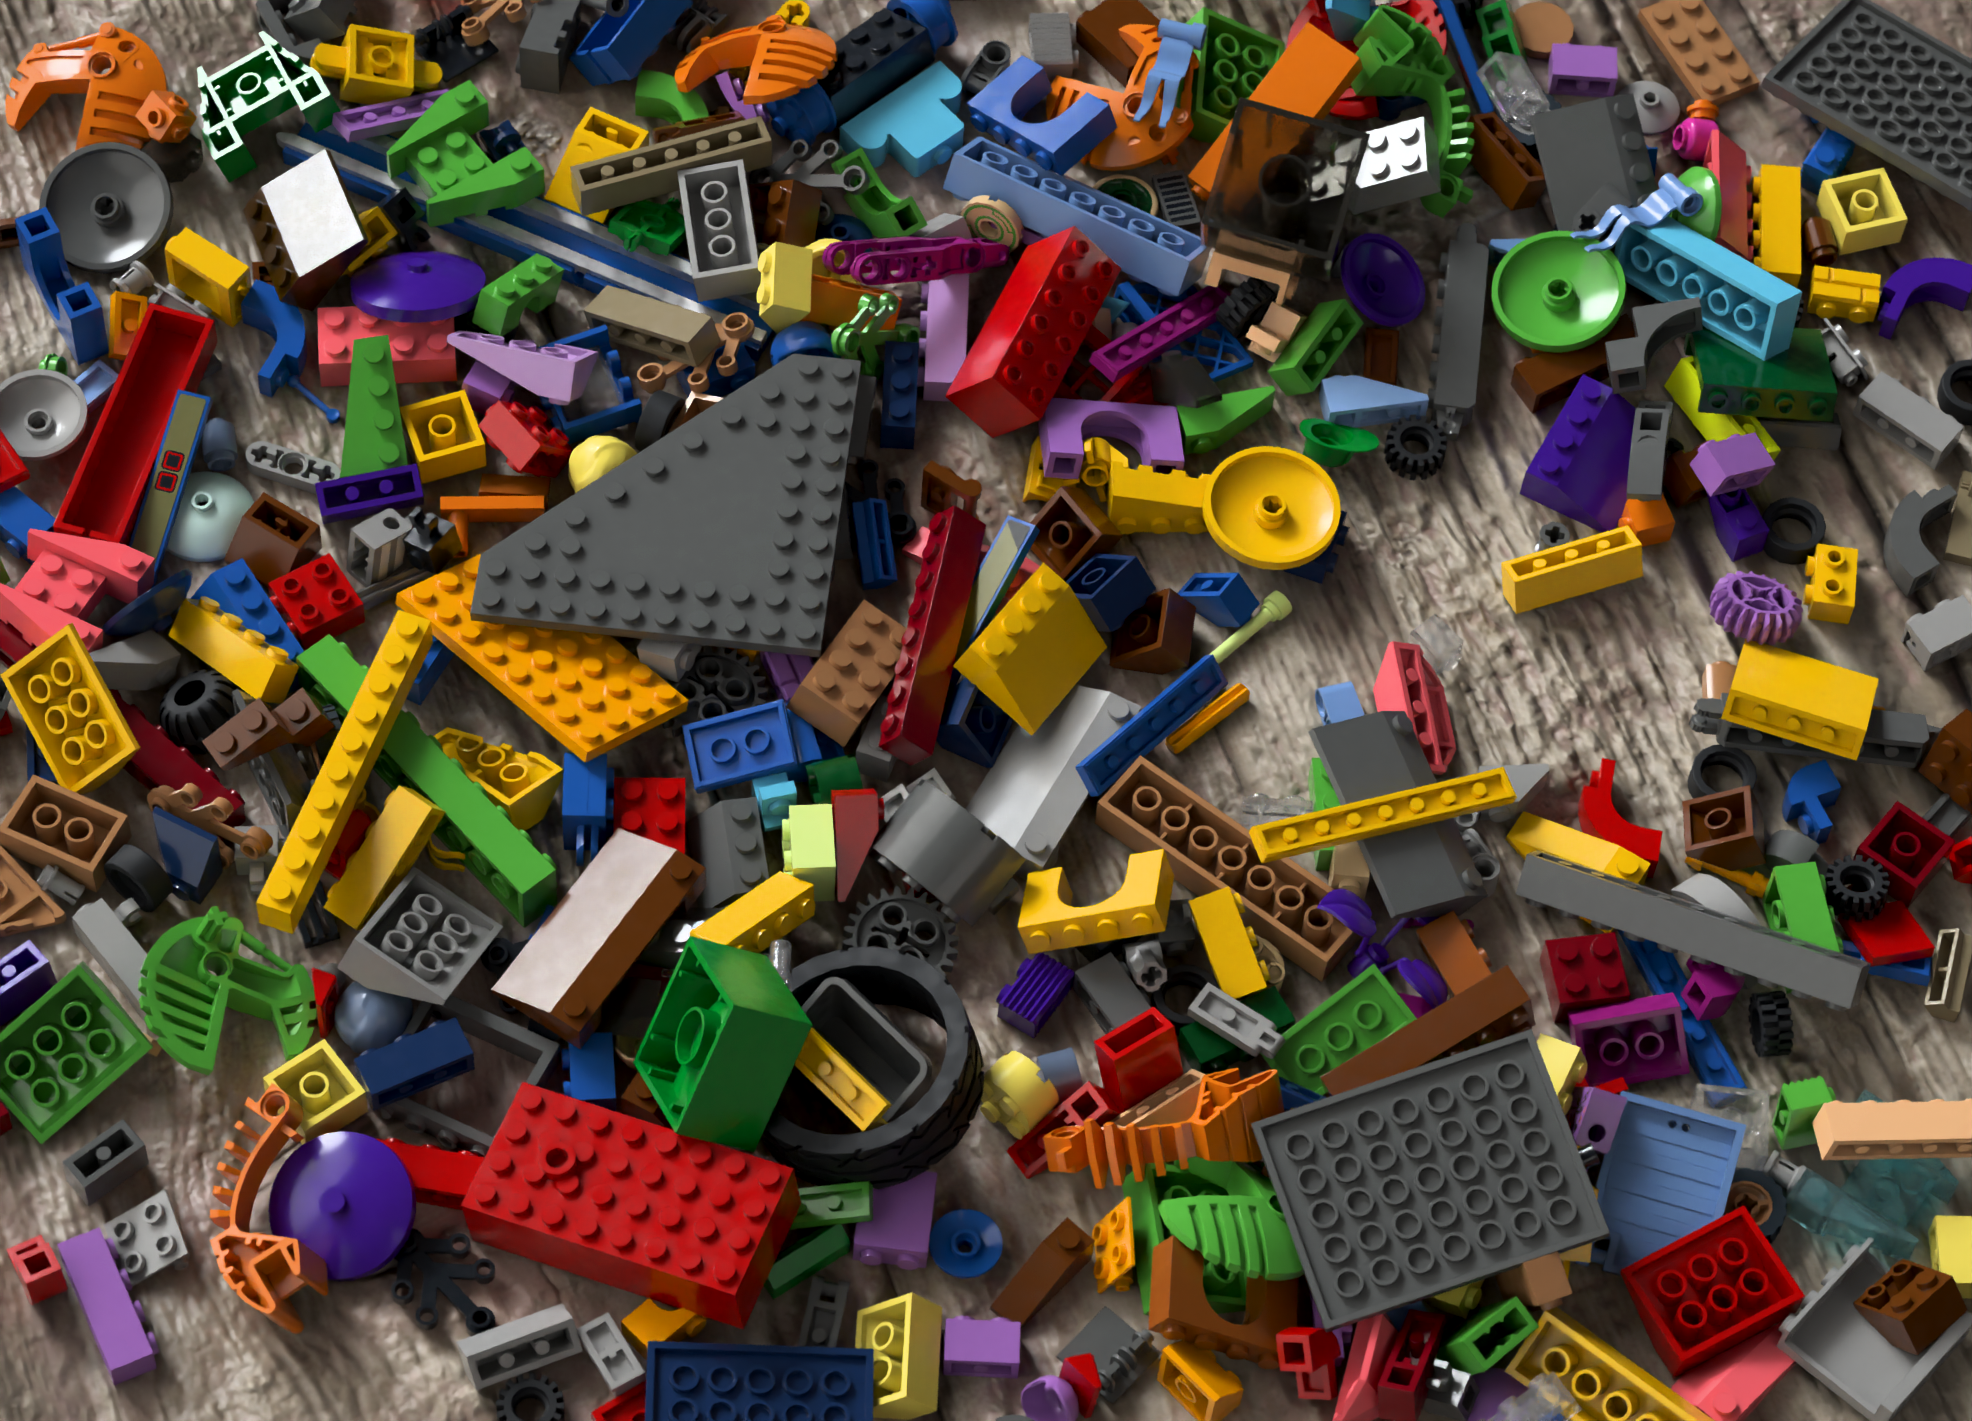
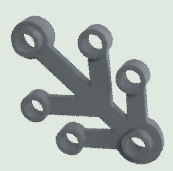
M798 139L791 144L790 149L773 165L752 170L749 175V185L763 183L767 177H770L769 182L794 179L815 188L845 189L850 194L860 195L868 189L870 177L859 166H850L842 174H814L826 162L838 161L843 154V149L835 140L829 139L823 142L820 150L811 157V145L803 139ZM805 146L804 152L797 155L798 149ZM835 146V152L828 155V150ZM797 160L800 162L807 161L795 173L783 174ZM862 178L861 183L854 187V182ZM822 202L820 203L819 214L827 209V214L823 218L818 216V223L828 225L834 219V211L830 206Z

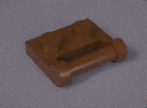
M930 460L923 469L921 507L935 515L953 505L957 506L959 496L964 499L963 510L979 520L976 510L977 500L980 499L982 492L980 482L974 479L965 481L957 476L949 467L941 466Z

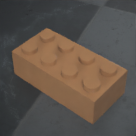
M864 599L801 682L787 708L845 747L876 705L881 694H884L895 679L896 673L894 669L900 658L903 646L901 640L907 628Z

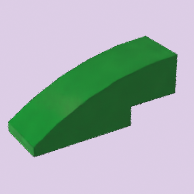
M1500 0L1475 10L1483 34L1481 38L1501 97L1503 98L1505 93L1512 92L1517 88L1526 89V87H1533L1527 57L1511 4L1507 0Z

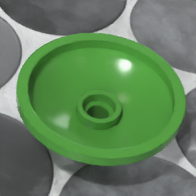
M1695 166L1685 171L1678 179L1687 187L1695 189L1703 197L1701 209L1689 217L1683 216L1677 209L1667 216L1715 242L1722 212L1720 186L1716 176L1710 169Z

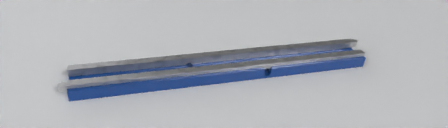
M306 117L305 124L297 135L286 132L276 134L277 143L283 148V163L295 167L324 149L330 150L347 190L375 202H380L389 193L406 188L425 213L419 220L427 223L426 200L429 198L407 171L392 179L388 177L386 152L398 141V138L391 135H380L360 141L348 142L333 124L315 133ZM535 197L517 208L505 210V207L488 210L487 215L476 217L474 213L454 218L452 223L435 226L521 263L539 253L564 268L561 280L597 295L606 285H610L672 305H679L682 308L698 313H705L712 316L715 324L722 323L724 318L732 313H744L753 321L755 331L750 338L742 343L751 359L757 362L775 334V331L759 316L760 303L756 299L757 292L698 302L690 260L672 252L668 256L654 254L648 248L641 245L634 252H629L630 249L626 251L623 246L624 241L619 239L617 235L607 232V225L540 197Z

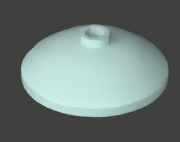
M217 472L190 473L166 550L178 558L192 562H212L225 558L242 516L254 504L249 491L240 482L225 474ZM203 502L207 503V504L204 505V506H199V505H197V504L203 503Z

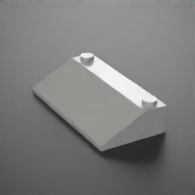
M1075 685L1032 736L1020 725L1017 726L993 768L990 769L966 807L968 812L984 823L994 834L1000 836L1026 859L1014 875L1027 881L1029 872L1052 869L1058 859L1059 843L1089 796V792L1075 766L1140 712L1141 706L1110 691Z

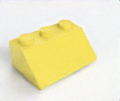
M912 1292L857 1311L855 1348L874 1349L873 1418L910 1420L937 1411L942 1307Z

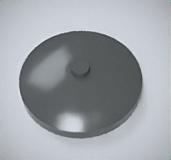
M103 142L88 145L74 151L53 169L41 192L39 209L47 207L57 225L67 263L90 273L109 274L130 269V264L136 260L142 263L157 250L169 231L174 203L172 190L165 174L150 156L130 145Z

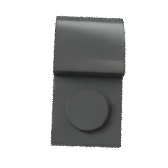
M1779 830L1773 833L1765 844L1766 863L1763 865L1771 872L1774 866L1816 862L1818 873L1823 874L1825 877L1830 864L1816 853L1820 845L1796 831Z

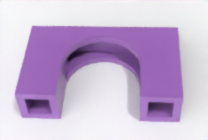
M1052 398L1041 420L1038 421L1044 477L1078 479L1084 457L1082 441L1095 436H1110L1127 442L1139 453L1142 465L1153 466V472L1169 474L1172 469L1183 471L1185 459L1177 407Z

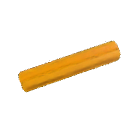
M1242 683L1235 684L1166 737L1165 745L1172 753H1180L1246 703L1250 698V691Z

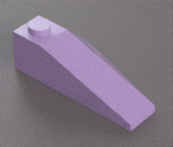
M462 330L447 335V343L536 395L548 397L549 402L556 405H569V402L582 396L598 356L597 351L556 343L554 347L536 348L534 340H511L507 344L504 343L505 338L502 336Z

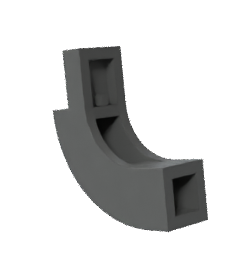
M1950 484L1938 491L1932 489L1922 498L1913 490L1901 500L1891 518L1883 544L1884 560L1891 578L1907 597L1933 582L1940 563L1923 544L1919 531L1951 512L1958 493Z

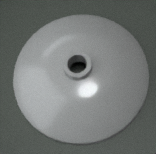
M35 369L15 374L0 384V429L21 460L38 461L55 457L68 450L81 437L88 420V406L81 388L68 376L52 370ZM39 425H45L43 428L35 429Z

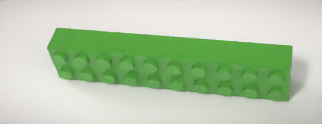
M328 634L296 657L297 665L299 666L300 689L303 687L321 706L333 704L342 725L369 668L366 665L360 666L354 660L349 647L344 642L338 643ZM401 709L373 766V770L392 790L397 789L399 785L413 789L446 811L433 833L451 852L464 853L465 860L459 859L460 862L523 928L527 927L544 914L547 905L554 907L557 904L556 864L546 853L540 854L526 831L523 829L518 831L503 807L499 805L495 807L481 784L478 782L472 783L469 780L464 768L455 758L450 760L445 755L440 742L433 735L427 736L421 730L417 718L410 711L405 713Z

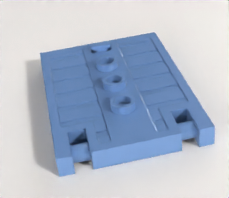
M1621 1091L1620 1096L1626 1097L1627 1101L1611 1148L1607 1154H1604L1596 1183V1188L1599 1189L1597 1201L1610 1232L1609 1237L1604 1239L1610 1242L1607 1251L1595 1248V1242H1592L1590 1261L1603 1265L1602 1271L1621 1276V1269L1722 1217L1747 1125ZM1575 1262V1264L1589 1266L1587 1262Z

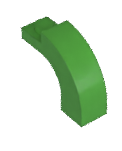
M641 70L639 73L635 93V115L660 118L673 125L675 122L709 116L706 105L694 89L688 93L679 92L674 76L649 70Z
M862 147L831 164L836 174H842L850 166H859L869 175L870 184L864 193L853 195L845 190L847 194L843 195L857 218L863 221L877 238L908 237L928 225L912 196L902 200L888 191L875 172ZM862 178L854 182V187L861 183Z

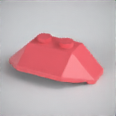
M1392 641L1387 646L1373 688L1377 711H1405L1413 724L1414 733L1433 774L1442 775L1447 771V766L1457 750L1444 687L1432 666L1423 657L1424 652L1419 645Z
M1386 1313L1357 1322L1332 1421H1372L1379 1417L1377 1385L1399 1335L1398 1330Z

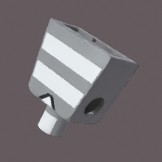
M388 508L351 528L346 571L362 585L368 587L386 579L408 561L407 551L402 539L414 528L409 516L407 515L403 518L394 509Z

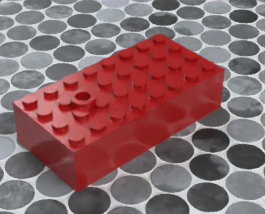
M522 1082L461 1204V1208L473 1241L677 1308L682 1307L698 1315L744 1330L797 1215L801 1199L794 1168L713 1142L679 1135L672 1129Z

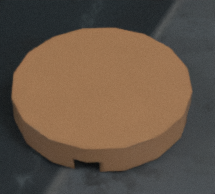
M1538 1L1527 3L1515 11V19L1527 56L1537 59H1549L1553 43L1571 44L1574 26L1570 16L1562 8L1552 3Z

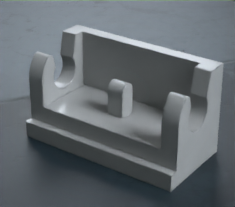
M609 1312L576 1329L579 1339L615 1398L623 1394L627 1389L635 1387L646 1380L643 1368Z

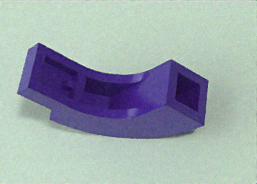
M1925 258L1911 262L1898 269L1887 280L1879 299L1878 306L1882 308L1877 320L1881 321L1882 325L1878 335L1891 340L1905 310L1919 302H1939L1963 312L1972 293V265L1950 258Z

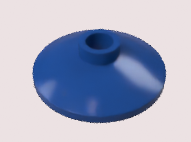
M971 1209L951 1211L943 1215L934 1224L930 1232L929 1251L931 1257L942 1271L958 1278L979 1277L989 1272L1001 1257L1003 1248L1001 1232L996 1223L982 1212ZM967 1245L972 1251L963 1253L958 1248Z

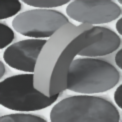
M1697 873L1671 889L1675 897L1760 925L1746 903L1728 885L1711 875ZM1745 973L1742 989L1748 990L1758 984V977Z

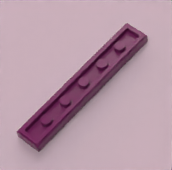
M1208 285L1092 353L1089 362L1110 381L1115 382L1217 321L1215 318L1217 317L1216 312L1219 311V306L1225 303L1224 299L1231 294L1221 285L1217 288Z

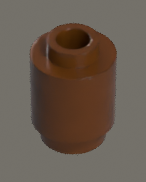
M1818 216L1806 219L1803 225H1801V243L1806 259L1811 262L1813 267L1814 265L1826 267L1833 264L1837 260L1838 246L1830 221Z

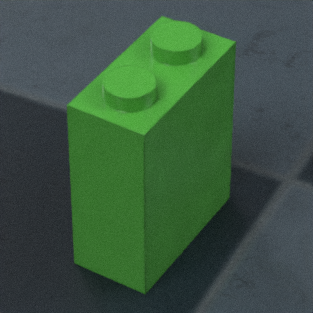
M1517 1296L1482 1307L1442 1340L1436 1359L1449 1362L1452 1369L1467 1372L1471 1375L1485 1372L1537 1329L1539 1325Z

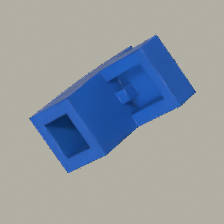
M1826 759L1799 769L1792 776L1782 802V814L1785 822L1798 818L1801 832L1805 836L1808 835L1818 845L1827 842L1833 826L1824 808L1835 805L1842 788Z

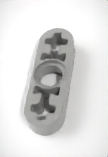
M265 441L254 442L246 449V464L252 474L316 494L315 483L320 482L319 478L323 479L326 475H330L331 479H326L325 481L340 478V469L333 462ZM262 455L267 456V459H262L261 462H256V459H260ZM290 463H298L303 467L301 472L297 474H288L284 471L285 466Z

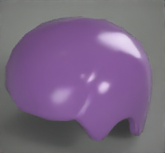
M1055 1375L1042 1376L1026 1385L1021 1392V1405L1026 1417L1035 1421L1077 1420L1079 1414L1078 1396L1071 1384Z

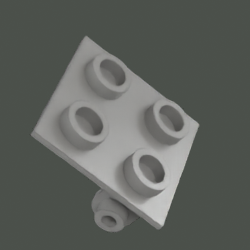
M166 1189L104 1224L107 1236L112 1238L119 1258L116 1259L119 1270H126L132 1287L169 1265L174 1266L175 1270L184 1269L189 1265L190 1253Z

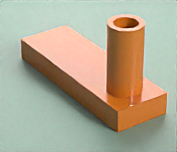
M440 496L441 518L455 524L463 547L454 558L468 556V522H532L545 513L544 496Z

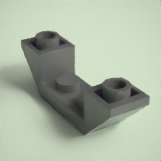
M257 0V19L261 30L275 39L289 53L299 57L310 68V60L314 50L322 42L318 37L298 45L292 33L287 34L284 29L286 25L282 15L290 11L288 5L292 0ZM321 76L325 83L334 81V78Z

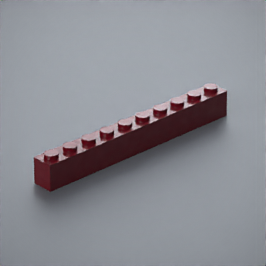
M0 619V662L9 669L37 648L35 644L33 646L28 644L18 629L11 623L6 624ZM109 689L140 746V749L123 767L124 770L149 791L161 785L170 786L177 791L182 789L185 784L192 783L200 788L203 798L195 807L190 809L212 803L217 797H223L232 804L234 810L225 821L219 822L235 829V827L242 825L246 821L245 802L237 791L226 789L210 768L205 767L203 769L195 762L194 756L184 746L177 747L170 741V736L161 726L156 725L154 727L149 723L138 706L135 704L128 705L122 699L117 689ZM217 835L222 841L225 839V838H223V837Z

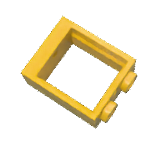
M187 227L177 236L170 238L164 249L169 283L186 293L185 298L194 303L197 300L213 310L211 313L213 316L233 328L242 319L241 303L252 287L249 266Z

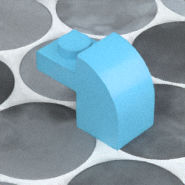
M786 772L752 779L751 796L757 798L762 831L768 832L782 829V819H788L789 806L797 805V791L794 780L789 781Z

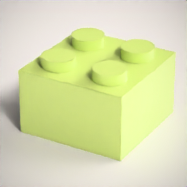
M832 804L790 805L788 819H782L781 850L782 858H784L783 873L814 884L815 902L834 901L836 860Z

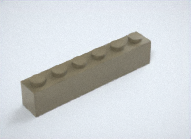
M762 116L746 119L571 166L572 192L581 215L586 216L680 190L677 173L679 170L741 159L744 161L746 172L771 166L772 140Z

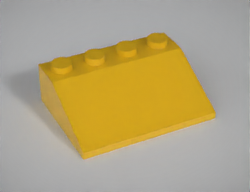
M1043 562L963 653L953 667L971 683L976 685L979 690L1032 736L1107 648V645L1070 585Z
M73 623L66 625L0 675L60 786L80 795L92 792L117 775L140 749Z

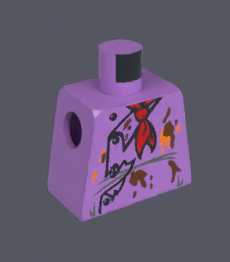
M1574 1087L1572 1104L1565 1117L1576 1146L1582 1147L1591 1143L1596 1154H1607L1611 1148L1627 1098L1595 1087Z

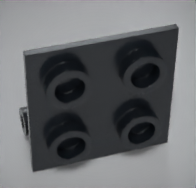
M468 5L456 6V10L450 12L449 15H441L440 20L434 19L432 24L427 27L417 29L414 35V49L425 61L434 62L440 66L443 74L442 79L445 83L499 52V49L489 39L477 46H468L461 34V25L466 19L473 16V12Z

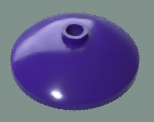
M1377 233L1360 235L1346 246L1341 257V277L1344 288L1357 309L1371 320L1390 327L1403 326L1415 319L1424 305L1425 286L1420 269L1408 251L1395 240Z

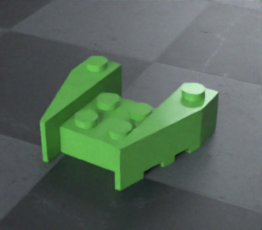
M470 80L442 94L386 152L388 177L392 179L407 171L429 198L426 200L427 224L430 228L452 223L454 218L474 213L476 217L487 215L488 210L500 207H505V210L517 208L545 192L544 168L526 146L493 164L470 137L489 126L488 101Z

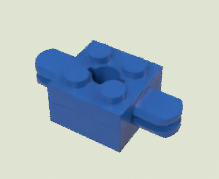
M564 753L563 845L564 850H576V866H584V850H591L592 862L599 853V850L606 844L607 837L613 835L614 767H607V754H602L585 763L574 753Z

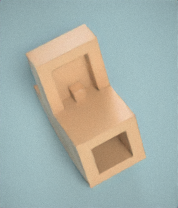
M1273 301L1261 324L1251 325L1246 335V338L1252 340L1248 350L1272 363L1277 360L1308 318L1285 304L1280 306Z

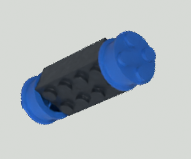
M890 0L886 8L876 12L871 18L857 28L852 29L835 43L838 55L837 62H835L832 70H828V75L825 78L817 79L818 83L810 88L800 89V92L795 95L766 103L769 114L773 119L771 125L774 131L779 136L783 137L785 135L791 142L803 139L812 146L816 141V136L821 132L830 133L835 127L840 129V126L872 106L935 60L939 47L951 46L958 37L956 24L950 12V2L948 0Z

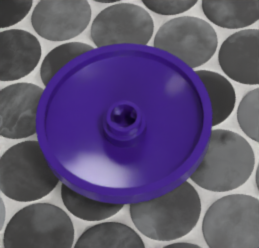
M437 251L394 253L367 262L354 272L350 281L351 298L355 306L361 311L384 320L406 323L445 320L464 314L476 307L480 291L486 287V275L478 264L455 254Z
M348 1131L318 1136L295 1150L276 1175L269 1198L268 1212L271 1231L276 1236L298 1239L326 1261L327 1276L330 1281H350L371 1275L386 1266L400 1252L411 1233L416 1214V1191L411 1174L402 1159L391 1148L373 1137Z

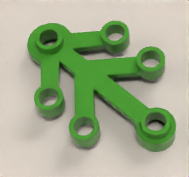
M866 293L861 296L858 302L859 312L850 323L845 322L833 331L831 344L836 355L844 356L845 359L859 360L857 351L860 347L866 360L865 364L861 362L860 375L873 376L879 380L884 373V362L880 361L874 345H885V341L918 343L920 331L917 327L907 323L895 325L894 330H879L890 315L896 313L899 307V298L889 293H883L880 298ZM874 316L864 330L859 331L868 318Z

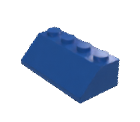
M243 558L211 573L190 598L200 599L201 596H205L217 601L220 604L219 609L242 619L244 627L263 634L266 637V643L285 650L289 654L288 658L296 664V657L304 652ZM298 671L287 695L300 689Z

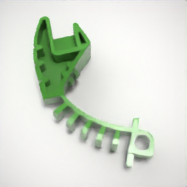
M1380 5L1353 38L1354 44L1360 48L1355 55L1360 57L1363 69L1351 83V87L1357 96H1415L1428 102L1434 123V133L1438 139L1441 192L1420 197V200L1426 210L1443 218L1456 204L1457 200L1467 204L1473 198V190L1463 186L1464 180L1458 178L1470 162L1472 154H1469L1474 146V139L1468 138L1474 130V124L1465 122L1470 114L1469 105L1458 106L1466 94L1464 88L1450 92L1446 91L1444 85L1456 71L1447 56L1442 55L1443 49L1436 37H1432V32L1420 22L1416 23L1415 19L1406 13L1387 5Z

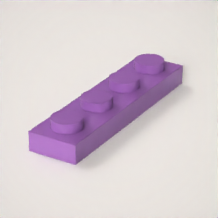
M443 89L333 113L332 124L348 142L407 130L442 94L449 90Z

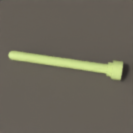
M1274 590L1263 600L1261 611L1209 655L1213 654L1219 665L1269 621H1281L1292 612L1290 601L1280 591Z

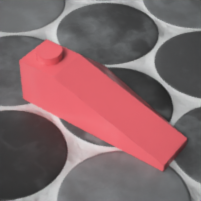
M1783 1321L1686 1371L1670 1389L1714 1421H1744L1796 1364L1792 1358L1776 1347L1783 1334L1778 1330Z

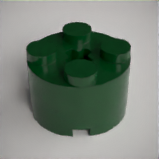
M854 754L805 765L812 804H831V790L863 789Z

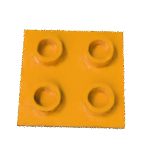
M1127 1197L1096 1223L1092 1231L1096 1255L1093 1272L1094 1277L1097 1279L1099 1294L1111 1285L1115 1286L1116 1291L1125 1292L1130 1290V1285L1133 1283L1132 1267L1135 1266L1132 1204L1131 1197Z

